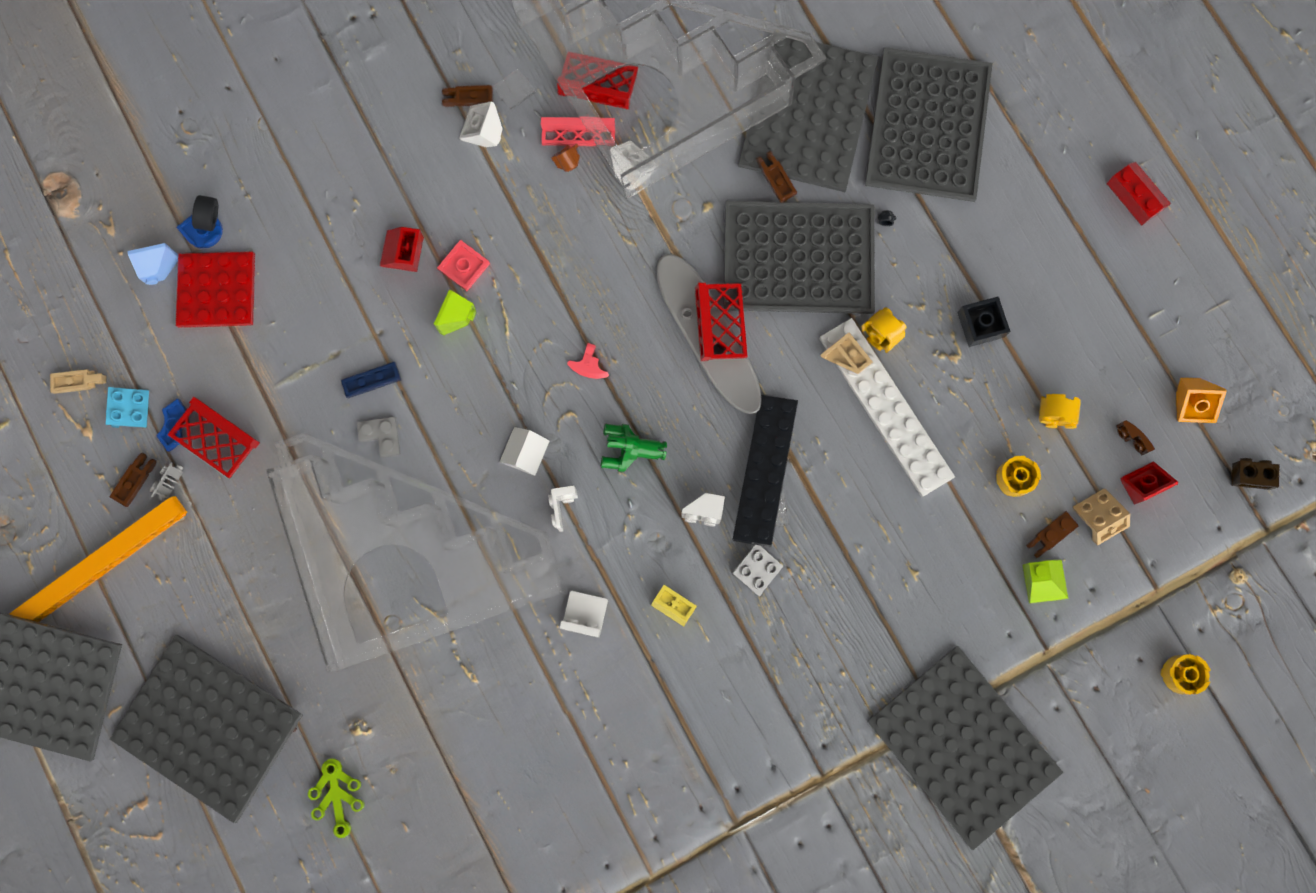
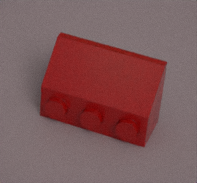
M1137 162L1124 167L1106 183L1141 226L1171 205L1169 200Z

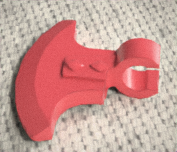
M587 344L584 357L580 362L571 360L567 362V365L573 371L584 377L601 379L609 376L608 372L599 368V359L593 357L596 348L594 344Z

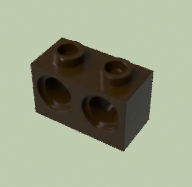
M1240 458V461L1232 463L1231 486L1264 490L1279 488L1280 464H1272L1270 460L1252 462L1253 459ZM1244 468L1248 471V476L1244 474ZM1263 470L1267 473V478L1264 477Z

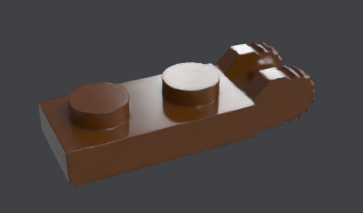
M492 85L456 86L454 88L442 89L444 96L456 95V98L442 100V105L446 107L473 106L493 102Z
M768 151L766 155L772 165L767 167L760 156L756 160L780 203H783L797 195V191L780 162L776 160L771 151Z
M140 453L133 464H130L112 491L110 498L125 507H129L148 478L149 473L153 471L157 461L150 459L143 470H141L139 467L143 465L147 455Z
M1065 511L1037 533L1036 537L1026 546L1028 549L1032 548L1040 541L1043 547L1034 554L1038 558L1057 545L1079 525Z

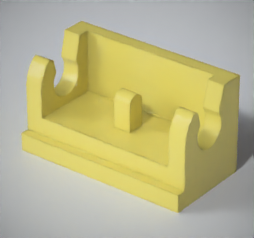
M663 585L651 605L683 627L697 607L665 585Z

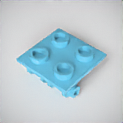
M108 387L105 425H111L114 428H119V426L147 428L149 390Z

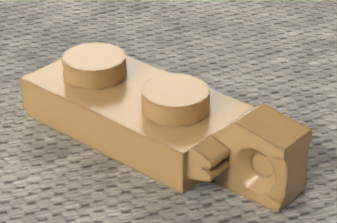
M87 369L50 374V392L53 394L91 390L95 388V384L107 383L106 375L104 376L102 373L95 374V371Z

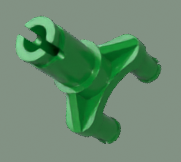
M605 423L603 435H608L607 447L621 448V455L619 458L602 456L601 468L617 469L618 472H625L637 457L665 460L667 451L659 450L667 448L666 441L639 439V436L633 433L629 424L613 425Z

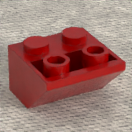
M398 227L387 230L380 267L417 272L424 239L420 229Z

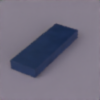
M394 361L342 379L341 383L345 396L348 399L401 381L397 364Z

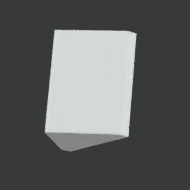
M514 427L500 463L536 476L550 441L530 430Z

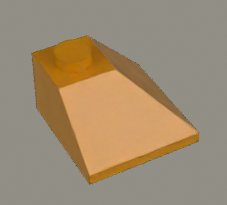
M1180 378L1176 391L1177 421L1216 423L1227 390L1201 378Z

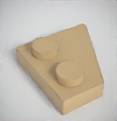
M850 332L820 355L822 358L856 374L861 373L873 363Z

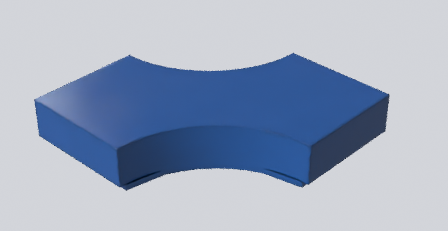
M176 399L162 409L164 425L157 434V438L168 452L180 445V443L168 436V433L187 410L179 399ZM182 428L175 434L179 438H183Z

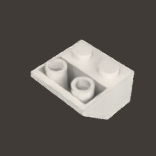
M705 493L683 508L681 518H685V521L690 523H696L697 520L703 521L704 525L707 526L720 524L725 496Z

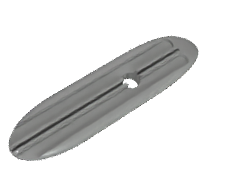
M673 254L662 256L658 261L656 273L662 297L708 378L722 397L733 407L748 414L758 412L761 407V391L748 357L741 359L700 360L695 287L698 283H704V281L695 269L682 258ZM709 291V296L715 301V299ZM715 306L710 309L711 315L716 319L722 314ZM723 315L719 322L728 328L729 323ZM715 324L712 327V333L719 338L724 331ZM730 327V328H729V331H730L733 335H735L734 332H733V330H732L731 327ZM727 333L720 339L728 347L734 341ZM735 342L730 349L736 354H742V347Z

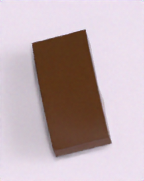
M1125 420L1116 425L1119 436L1125 442L1132 439L1134 441V448L1141 456L1155 450L1146 435L1129 421Z

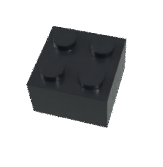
M999 296L964 305L957 312L968 347L1005 338L1011 332Z

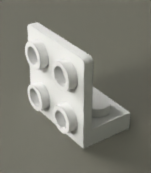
M574 485L551 489L552 494L548 495L549 504L555 513L551 514L552 524L559 532L563 531L559 501L571 503L574 502V499L578 498Z
M570 591L560 629L600 638L608 600Z

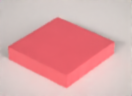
M460 240L437 269L467 292L490 265V262Z

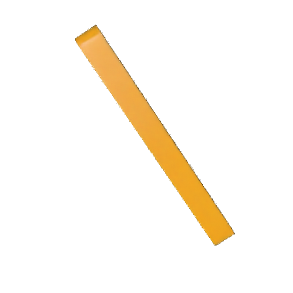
M176 496L168 498L17 607L9 615L40 622L182 519L187 514L186 509Z

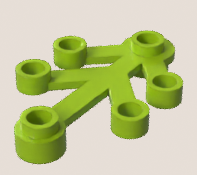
M328 759L322 765V777L316 786L308 791V797L311 800L320 798L321 790L328 781L330 782V790L320 805L312 810L311 817L314 820L322 819L326 809L333 801L336 820L333 833L338 838H344L350 834L351 825L344 820L341 799L351 805V809L355 812H359L364 808V801L355 798L339 787L338 779L348 784L350 791L359 790L361 782L359 779H354L343 772L340 761ZM330 765L334 766L333 773H330L328 770ZM353 781L357 782L358 786L356 789L351 786ZM313 790L318 792L317 797L312 796ZM356 801L360 802V809L355 808ZM316 810L321 812L320 817L315 816ZM339 826L344 828L343 834L338 832Z

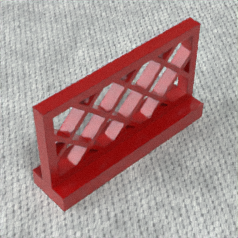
M568 52L561 78H559L557 83L558 95L629 110L630 99L639 67ZM571 59L577 60L580 64L572 67L570 61ZM596 64L598 68L590 71L587 66ZM609 67L614 68L615 72L609 75L605 71ZM584 68L587 73L579 77L576 71ZM629 71L633 72V75L626 79L622 73ZM602 72L605 77L597 81L594 75ZM572 73L576 77L574 80L565 79L566 76ZM619 75L622 81L614 84L612 78ZM590 77L594 83L586 84L583 80ZM608 81L611 87L605 88L600 84ZM626 85L629 90L624 92L619 91L618 88Z
M698 283L695 287L700 360L747 358L741 283ZM709 289H715L721 294L716 301L709 296ZM728 289H737L735 300H732L726 294ZM722 296L731 303L726 310L717 303ZM732 305L739 310V315L736 319L727 312ZM713 306L722 312L718 319L711 315L710 309ZM723 315H726L732 321L728 328L719 322ZM715 324L724 331L719 338L712 333V327ZM733 324L740 328V334L737 337L729 331ZM725 333L734 340L729 347L720 340ZM717 342L725 349L722 354H714L713 346ZM735 342L742 347V354H736L730 349Z
M193 397L189 402L191 405L168 433V436L230 479L253 448L256 449L260 442L205 403ZM193 411L198 413L199 422H189V416ZM212 423L214 425V432L205 434L204 424ZM200 425L201 435L191 436L190 427ZM186 427L187 437L179 438L175 435L180 428ZM228 434L229 443L220 445L219 435ZM215 436L216 445L206 447L205 437ZM201 438L202 448L194 449L192 447V439ZM242 444L246 447L242 454L235 455L234 445ZM230 446L231 456L221 458L220 448ZM217 449L218 458L208 459L207 450ZM232 459V467L226 472L223 469L222 461Z

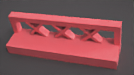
M541 117L542 145L615 146V118ZM546 132H555L558 135L554 140H546ZM567 132H572L575 135L572 140H566L563 136ZM585 132H590L594 137L591 140H584L581 136ZM603 133H611V141H603L599 136Z

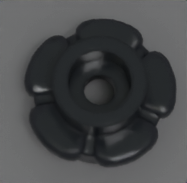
M882 211L878 215L879 224L882 226H892L896 216L892 211Z

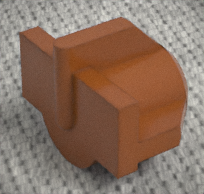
M578 144L567 145L551 157L557 168L569 172L578 166L580 158L576 150L579 147Z

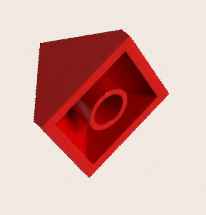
M1154 461L1120 478L1134 505L1178 485V481Z

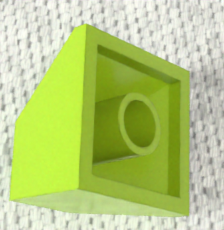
M448 290L434 325L441 335L468 326L470 320H474L476 308L472 302Z
M1062 560L1031 562L1022 565L1029 603L1068 599Z

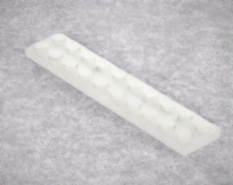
M851 318L820 336L819 339L827 350L850 332L873 361L870 366L859 374L837 364L836 366L922 498L952 480L955 476Z

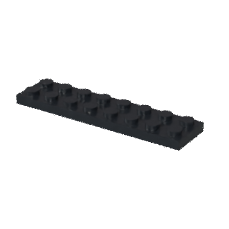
M761 395V407L756 414L732 538L735 542L772 548L798 400Z

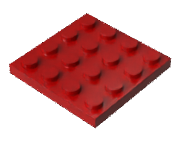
M255 253L178 254L176 326L178 328L252 326L254 315Z

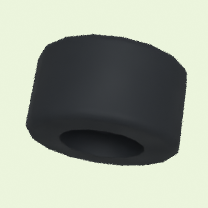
M198 195L193 205L192 226L195 229L213 231L218 217L217 198Z

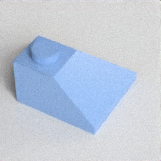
M166 243L127 251L138 278L148 285H154L158 281L165 280L178 262V254Z

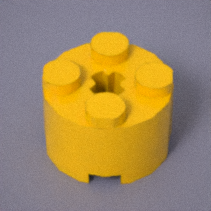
M885 307L878 310L862 325V332L866 330L868 334L866 339L878 351L884 349L885 353H888L905 337L904 330L907 327L902 320H897L889 308Z
M1046 394V398L1041 396L1040 423L1046 424L1045 427L1057 428V426H1065L1068 429L1077 428L1081 400L1077 397H1074L1073 400L1068 399L1065 394Z
M1026 456L1010 458L1002 463L996 471V480L1003 494L1012 497H1021L1035 490L1041 479V472L1037 463L1026 458ZM1016 474L1020 475L1021 478L1017 479Z
M1182 654L1174 655L1165 662L1161 669V676L1166 686L1173 692L1191 695L1199 694L1206 690L1210 684L1209 672L1211 671L1207 662L1200 656Z

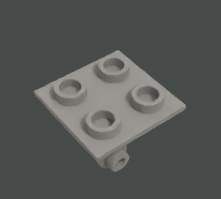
M172 461L170 464L165 463L159 473L163 475L160 481L155 480L149 490L153 492L151 497L153 498L156 493L158 494V499L165 501L166 498L168 499L172 490L162 484L174 489V486L164 481L168 479L177 484V481L167 476L169 475L179 480L183 474L182 470L184 467L178 464L173 467L171 466L173 464Z
M754 545L732 573L735 578L740 579L755 594L760 596L783 566L761 546Z

